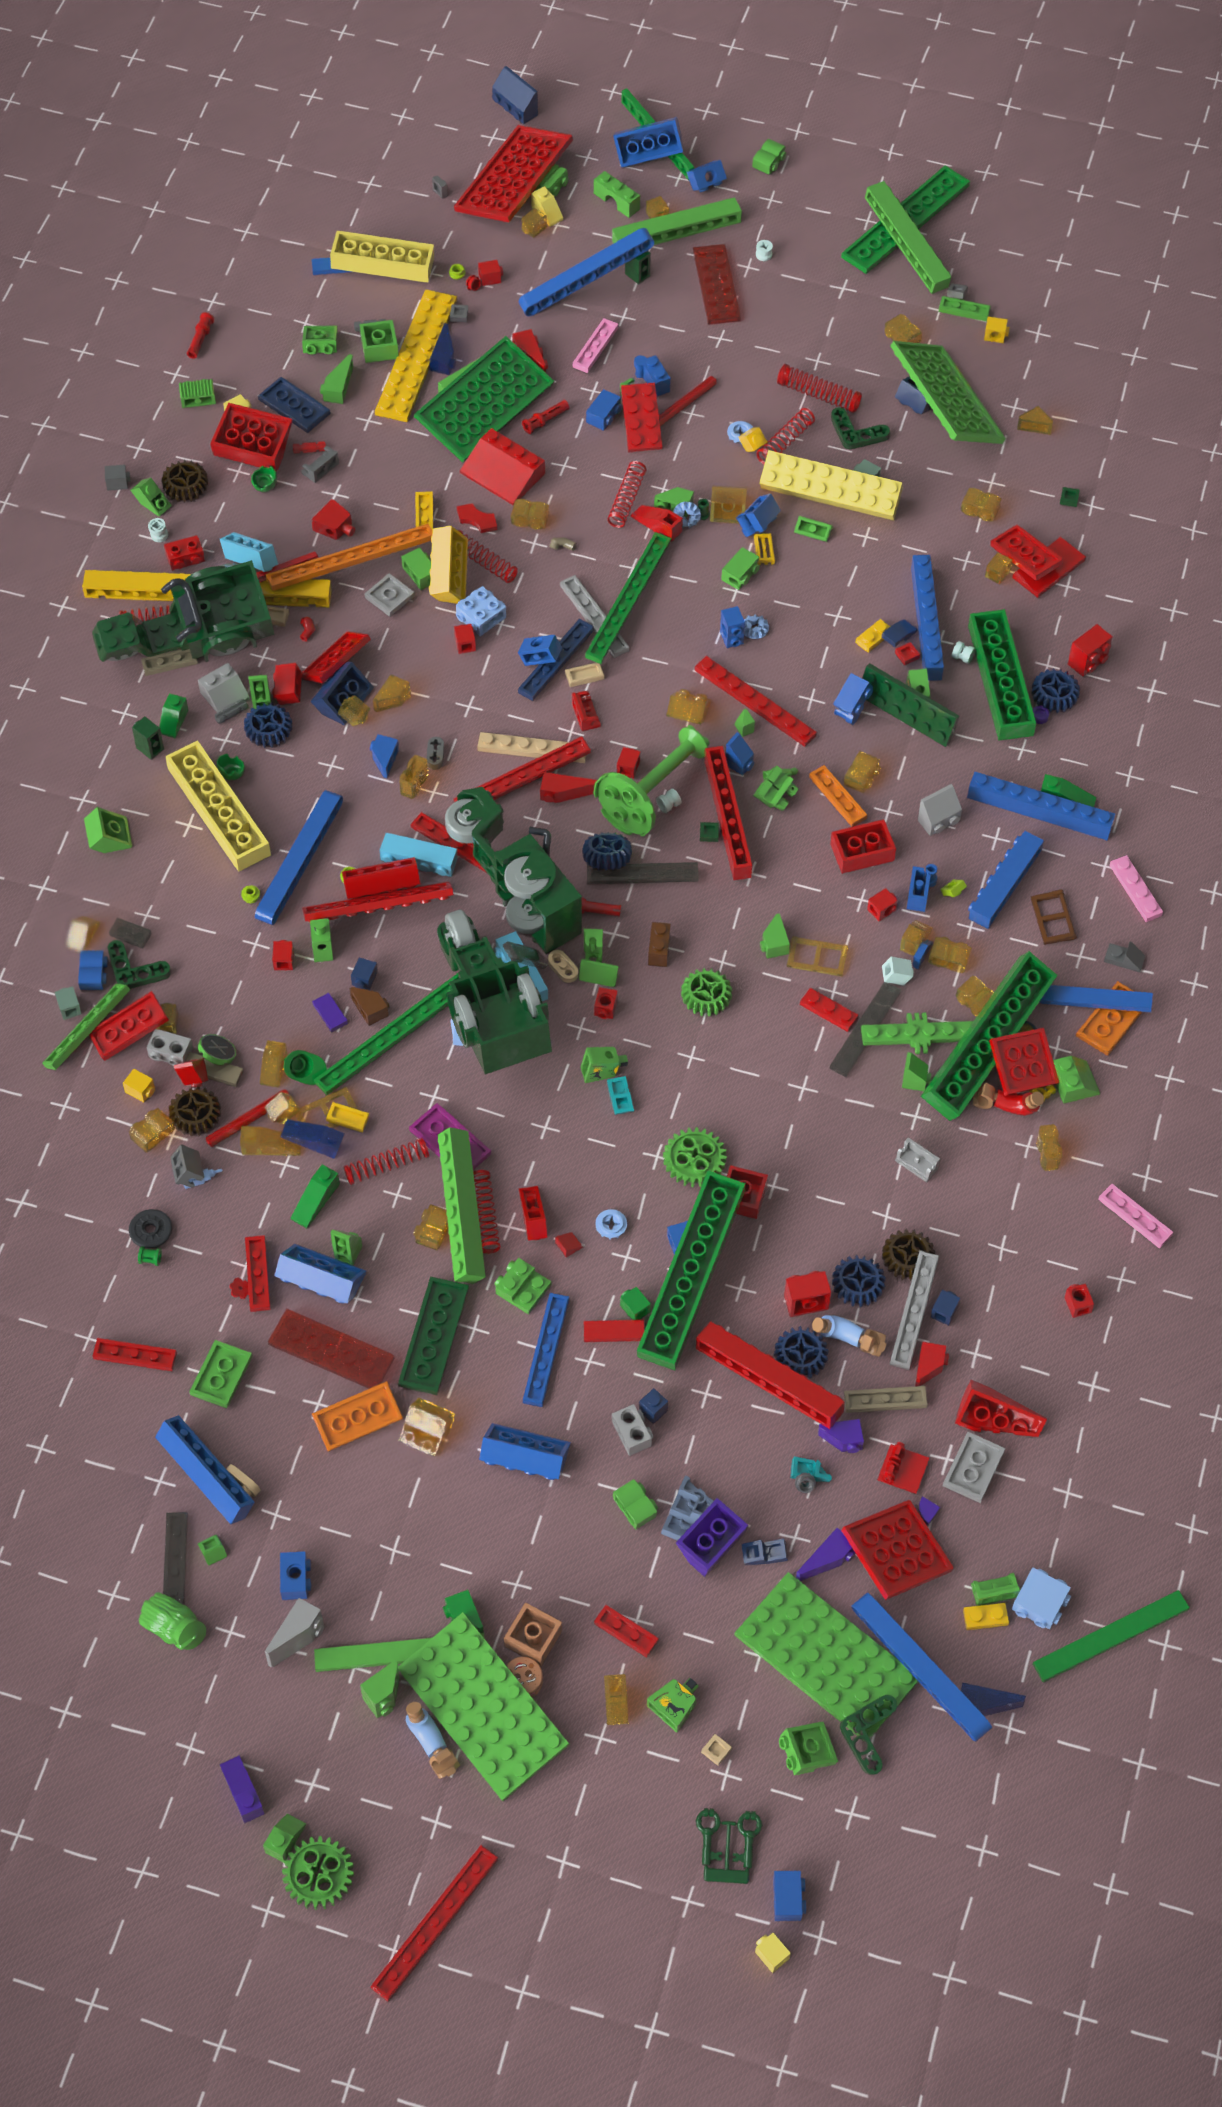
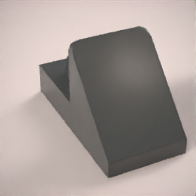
M1131 941L1128 948L1110 943L1104 962L1141 972L1145 955Z

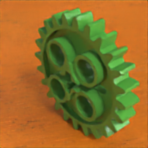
M689 1127L687 1133L680 1130V1136L674 1133L673 1139H668V1145H665L663 1158H665L664 1165H667L666 1172L671 1171V1178L677 1176V1183L684 1180V1186L691 1182L692 1187H694L695 1183H698L701 1187L707 1171L721 1175V1169H725L727 1156H725L726 1149H723L724 1143H718L719 1137L713 1138V1132L707 1135L706 1129L699 1132L698 1127H696L695 1132H692ZM685 1145H692L693 1147L688 1148ZM679 1161H685L686 1163L680 1164ZM697 1167H704L705 1169L700 1170Z
M319 1836L318 1842H314L313 1837H310L309 1844L302 1840L303 1847L301 1848L295 1845L296 1853L288 1852L291 1860H284V1865L288 1868L282 1869V1873L287 1875L282 1879L283 1883L288 1884L285 1887L286 1892L292 1891L290 1894L291 1899L298 1896V1905L305 1901V1907L308 1909L312 1903L315 1910H317L319 1904H322L323 1908L326 1909L327 1902L334 1906L335 1898L342 1901L340 1893L348 1894L346 1885L350 1886L353 1884L349 1877L354 1876V1872L349 1870L354 1867L353 1862H348L351 1856L350 1854L344 1855L346 1848L338 1849V1841L331 1845L330 1837L326 1842H323L321 1836ZM325 1854L326 1857L324 1858L323 1863L321 1865L322 1873H319L317 1876L314 1891H310L315 1882L314 1872H318L320 1868L322 1855ZM315 1855L317 1859L314 1863H307V1857ZM329 1862H337L338 1866L335 1869L330 1870L327 1868ZM303 1876L310 1878L306 1884H300L298 1881ZM327 1882L331 1884L330 1888L326 1891L319 1889L322 1883Z

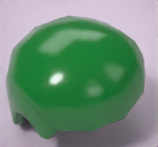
M261 466L254 471L251 476V483L254 488L260 492H268L274 489L277 485V474L272 466L270 468Z
M226 753L219 756L216 761L217 769L226 780H237L245 772L244 762L238 756L231 758Z

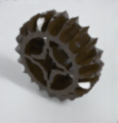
M184 460V462L180 463L178 461L177 464L171 463V467H166V471H163L161 479L162 488L172 500L176 498L178 502L180 500L184 502L190 500L192 502L193 498L198 499L199 495H203L204 491L207 490L208 476L203 466H200L198 462L194 463L192 460L186 462Z
M199 1086L195 1090L189 1087V1091L182 1089L181 1095L176 1093V1099H171V1105L168 1108L169 1119H171V1124L176 1127V1130H182L184 1135L189 1132L191 1137L194 1133L200 1136L202 1131L208 1133V1128L214 1129V1124H218V1117H221V1105L217 1096H214L212 1091L208 1092L206 1088L200 1090ZM193 1107L196 1109V1116L194 1115Z
M907 1228L904 1230V1233L898 1230L896 1235L891 1234L890 1239L885 1240V1245L882 1247L884 1267H888L889 1273L894 1271L895 1277L901 1275L902 1281L905 1277H909L911 1281L916 1266L911 1264H916L919 1251L935 1255L934 1245L929 1243V1237L923 1238L922 1232L916 1234L915 1229L912 1230V1233H909ZM911 1250V1251H910L909 1258H908V1260H907V1255H906V1254H908V1251Z

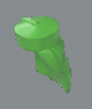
M156 1592L149 1600H145L139 1617V1624L145 1629L159 1636L165 1643L174 1644L180 1650L194 1649L203 1641L206 1636V1626L196 1618L190 1608L160 1592Z

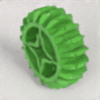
M703 968L702 972L696 969L695 974L690 973L689 978L685 977L681 987L683 1003L687 1004L688 1010L693 1009L694 1014L700 1012L701 1017L704 1013H707L710 1017L712 1012L715 1015L718 1014V1010L723 1012L732 999L730 981L726 980L725 974L720 976L719 970L714 973L712 968L710 971H706ZM697 985H699V987L696 988V991H693V992H692V990H693ZM718 993H721V995L714 1000V997L718 996Z

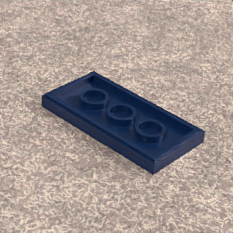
M283 377L278 378L258 395L259 401L281 416L291 418L293 420L292 423L306 433H309L331 414L330 409Z

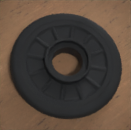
M155 1209L144 1210L138 1213L129 1225L131 1240L139 1247L144 1246L147 1249L163 1245L172 1233L170 1218L164 1212ZM149 1225L156 1227L155 1231L151 1233L146 1232L145 1228Z

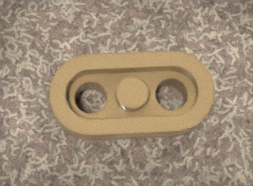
M554 950L548 955V965L562 981L571 983L578 978L577 966L563 951Z
M230 1464L226 1468L249 1496L255 1497L261 1491L252 1479L234 1465Z

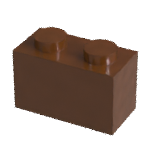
M652 922L648 966L667 967L671 923Z

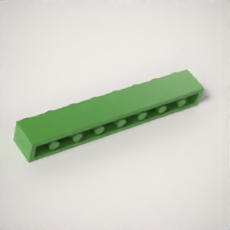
M885 181L867 187L866 201L930 293L933 294L948 288L951 280L950 272L943 266L941 259L936 256L933 248L929 246L924 235L920 233L916 224L909 217L908 212L901 206L899 199L892 193L891 188L887 186Z
M735 197L613 228L612 241L616 243L638 229L646 228L654 240V245L741 223L742 210Z
M449 1127L438 1134L454 1280L475 1284L486 1276L469 1132Z

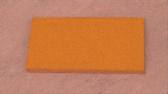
M1119 981L1111 989L1133 991ZM1096 1008L1078 1030L1076 1037L1108 1056L1142 1012Z
M387 1381L312 1413L327 1452L403 1419Z

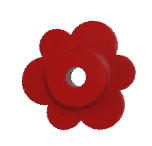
M237 1277L229 1285L230 1289H232L231 1295L233 1297L245 1299L249 1295L248 1281H243Z

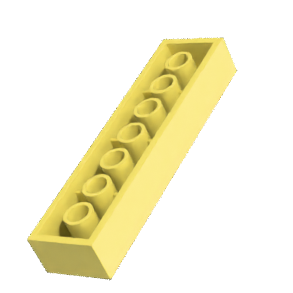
M768 450L759 483L762 489L890 520L895 518L903 489L902 482Z
M198 740L166 756L168 770L238 872L271 856L269 842Z

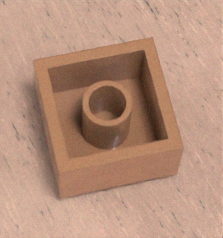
M525 1602L504 1637V1646L523 1657L535 1660L542 1666L562 1633V1622Z

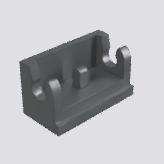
M328 446L324 447L323 455L312 464L302 465L304 469L301 470V473L314 483L339 464L338 452Z
M181 1144L170 1157L175 1183L195 1187L194 1182L189 1180L194 1178L202 1181L204 1178L199 1151Z

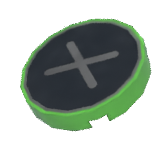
M205 1035L198 1044L199 1052L201 1051L203 1057L213 1064H230L236 1056L234 1045L219 1035Z

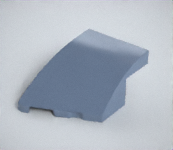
M686 1475L661 1531V1534L677 1541L713 1503V1500L707 1497L701 1488L697 1489Z

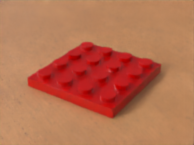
M910 1499L846 1525L841 1530L885 1600L948 1574L954 1569Z

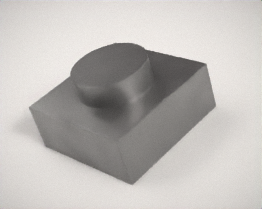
M436 175L432 178L433 191L443 199L447 197L448 185L445 180Z
M952 283L947 290V297L963 299L967 293L968 286Z
M452 304L450 321L467 323L468 305Z

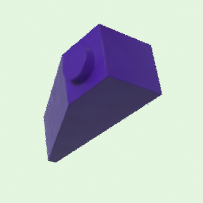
M836 1528L797 1571L796 1578L799 1581L842 1566L846 1560L848 1562L852 1560L856 1553L840 1529Z
M240 1755L219 1764L243 1822L247 1823L264 1815L262 1805Z

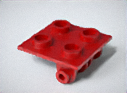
M897 1442L895 1445L890 1444L877 1480L917 1494L929 1457L905 1449V1444L902 1442Z

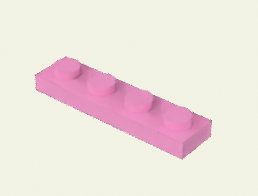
M603 318L574 360L573 368L588 373L618 330V324Z
M1126 855L1111 861L1110 867L1145 922L1161 917L1163 915L1162 909L1128 856Z
M1111 1184L1099 1196L1098 1200L1158 1248H1161L1172 1237L1173 1232L1115 1185Z

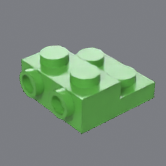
M304 326L302 338L303 353H337L338 327Z
M518 1257L516 1261L512 1260L506 1268L508 1272L505 1276L500 1275L495 1282L496 1295L529 1315L551 1286V1281L537 1273L535 1267Z
M824 1722L787 1728L780 1735V1748L786 1751V1764L789 1770H793L794 1775L813 1772L816 1768L835 1765L838 1762Z

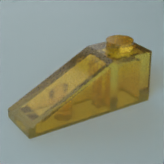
M241 1126L240 1146L242 1155L301 1156L302 1137L264 1127Z

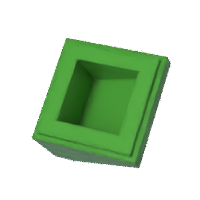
M217 1534L198 1543L208 1565L227 1557Z

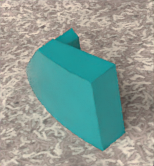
M793 1457L790 1478L796 1479L802 1473H809L814 1476L816 1482H830L832 1480V1476L824 1471L819 1460L815 1462L810 1459Z

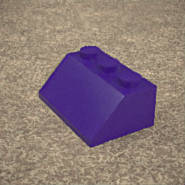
M716 1498L679 1538L676 1544L689 1564L705 1577L744 1535L748 1524Z

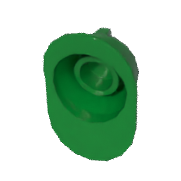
M303 1050L292 1051L284 1058V1071L286 1075L304 1084L314 1085V1079L327 1070L326 1063L321 1057Z

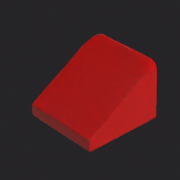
M572 1232L555 1237L556 1245L566 1258L583 1248Z

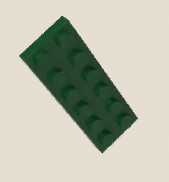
M871 663L866 666L862 679L868 681L873 686L872 695L869 699H866L868 702L944 747L949 745L960 717L959 715Z
M430 1276L398 1381V1387L438 1395L469 1291V1285Z

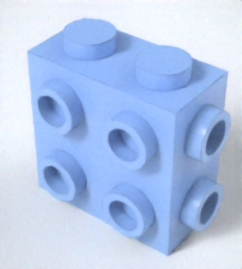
M482 586L458 602L456 605V616L459 621L465 624H472L473 632L482 636L506 618V605L494 597L490 590H486Z
M1032 1568L1013 1604L1012 1610L1022 1618L1027 1617L1031 1619L1037 1626L1050 1629L1053 1623L1058 1624L1062 1613L1059 1612L1061 1607L1068 1605L1071 1599V1595H1069L1071 1587L1067 1586V1583L1061 1579H1054L1048 1576V1573L1042 1569Z

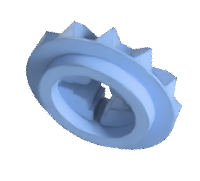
M744 421L732 423L727 430L729 440H733L734 443L740 442L738 438L740 436L739 431L741 430L743 434L750 428H753V426Z
M692 502L679 503L673 511L683 518L682 528H691V526L697 525V522L700 520V509ZM685 510L688 513V515H690L689 520H687L686 517H682L684 516Z
M756 614L754 616L748 615L744 619V635L746 637L759 639L768 633V621L763 616L758 617ZM758 623V627L756 626L752 629V625Z
M614 1209L605 1210L596 1218V1229L602 1237L605 1236L609 1239L619 1238L621 1234L625 1233L627 1220L620 1211ZM611 1219H613L614 1225H617L613 1226L612 1230H610L609 1225H606L610 1223Z

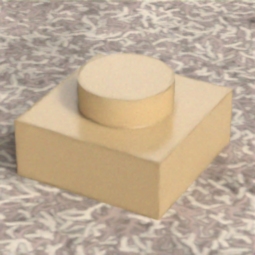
M714 1734L701 1753L719 1766L732 1750V1747Z

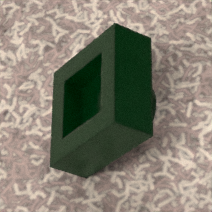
M1063 487L1060 505L1077 507L1080 490Z
M700 822V841L718 842L719 823Z

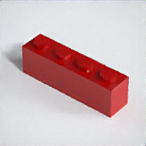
M415 857L342 872L347 899L359 898L365 895H376L385 891L394 892L400 888H413L420 884Z

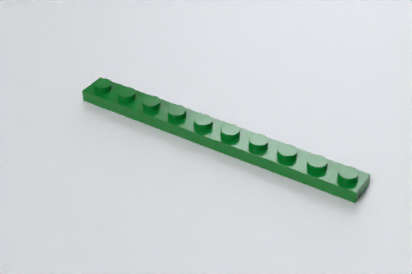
M657 532L654 533L586 651L585 658L602 664L671 542L670 537Z
M458 973L315 1078V1084L326 1095H329L447 1007L446 993L451 991L449 982L459 979Z

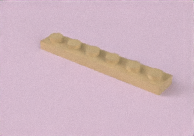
M480 732L477 748L478 751L538 758L569 742ZM586 756L573 762L585 763Z

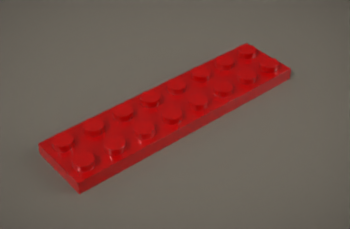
M448 881L302 907L305 922L309 921L310 923L311 920L328 918L329 920L338 919L340 915L345 914L347 917L357 915V912L362 911L373 913L379 908L390 910L394 906L401 904L402 907L413 905V902L418 901L420 903H429L431 899L435 898L446 900L454 894L453 888Z

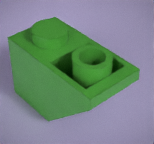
M152 478L140 481L131 489L139 503L157 516L162 515L172 506Z
M676 487L657 494L654 497V507L668 509L673 512L679 503H693L694 491ZM685 510L684 516H682V517H686V518H687L688 513H687L686 510Z

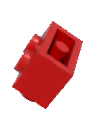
M198 535L164 544L165 554L171 571L205 562L203 548Z
M297 663L276 665L275 673H273L275 684L272 689L274 699L280 705L300 702L302 671Z

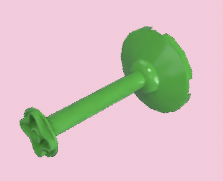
M688 725L679 731L678 737L681 745L638 783L626 775L616 772L604 773L595 782L594 796L599 798V802L603 807L600 811L615 828L627 835L635 833L645 836L654 827L656 815L653 804L647 794L690 755L695 758H704L705 748H708L710 744L709 740L696 731L692 725Z

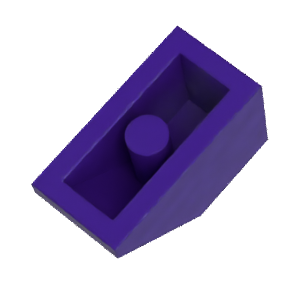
M860 1419L835 1422L831 1429L819 1424L818 1435L841 1452L856 1453L863 1449L864 1440Z

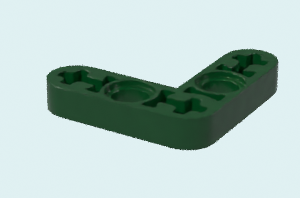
M838 407L834 408L831 412L833 426L843 447L846 449H856L885 442L889 439L890 428L886 425H876L855 431L845 409ZM842 426H845V427H848L849 429L846 430V431H844V430H841L840 428H841ZM869 435L871 438L864 439L862 436Z
M114 940L108 944V953L117 984L127 985L129 989L166 980L170 977L171 969L166 961H158L131 969L123 942ZM118 947L119 956H116L114 948ZM118 962L126 963L123 968L116 967ZM142 972H147L149 974L148 977L145 979L139 978L138 976ZM127 978L128 982L124 983L123 979Z
M891 1695L880 1696L842 1719L840 1723V1730L862 1770L868 1775L878 1774L882 1769L883 1763L865 1729L895 1712L897 1701ZM883 1700L891 1702V1705H889L890 1710L886 1708L878 1712L876 1709L884 1704ZM866 1709H870L874 1714L871 1722H867L863 1718V1713ZM847 1721L855 1723L853 1730L855 1734L860 1732V1736L851 1740L850 1736H854L852 1730H846ZM859 1739L864 1740L867 1745L866 1750L863 1752L856 1749V1742ZM871 1751L872 1755H868L871 1761H876L875 1770L868 1769L867 1765L870 1763L867 1757L862 1759V1755H866Z

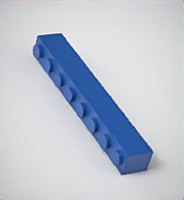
M913 555L911 573L922 667L927 669L928 681L942 680L944 664L930 555Z
M978 772L973 774L967 798L1107 841L1116 815L1105 810Z

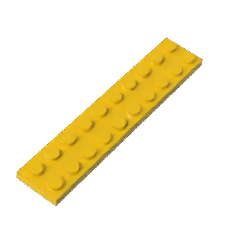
M425 289L376 406V416L408 422L449 322L452 304L456 305L457 296Z

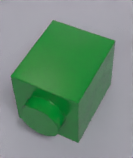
M637 1287L632 1290L628 1289L621 1295L620 1306L631 1320H640L651 1313V1303Z

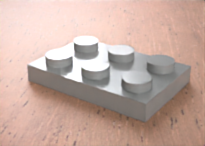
M967 1432L943 1482V1487L981 1503L1005 1452V1448Z

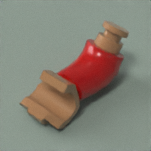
M988 1083L980 1086L972 1097L973 1105L978 1108L989 1109L993 1105L1006 1112L1023 1116L1037 1112L1040 1105L1044 1102V1097L1040 1092L1005 1096L1003 1090L998 1089L997 1093H995L996 1089Z

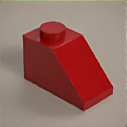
M204 1058L188 1060L174 1065V1069L184 1086L191 1085V1088L203 1086V1082L208 1081Z
M922 1342L916 1387L925 1384L940 1374L943 1365H948L949 1353H945L946 1345Z

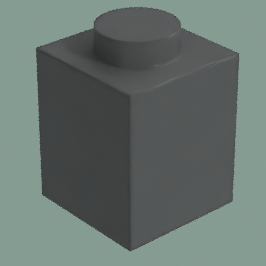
M125 465L105 466L107 491L128 489V482H131L130 471H126Z

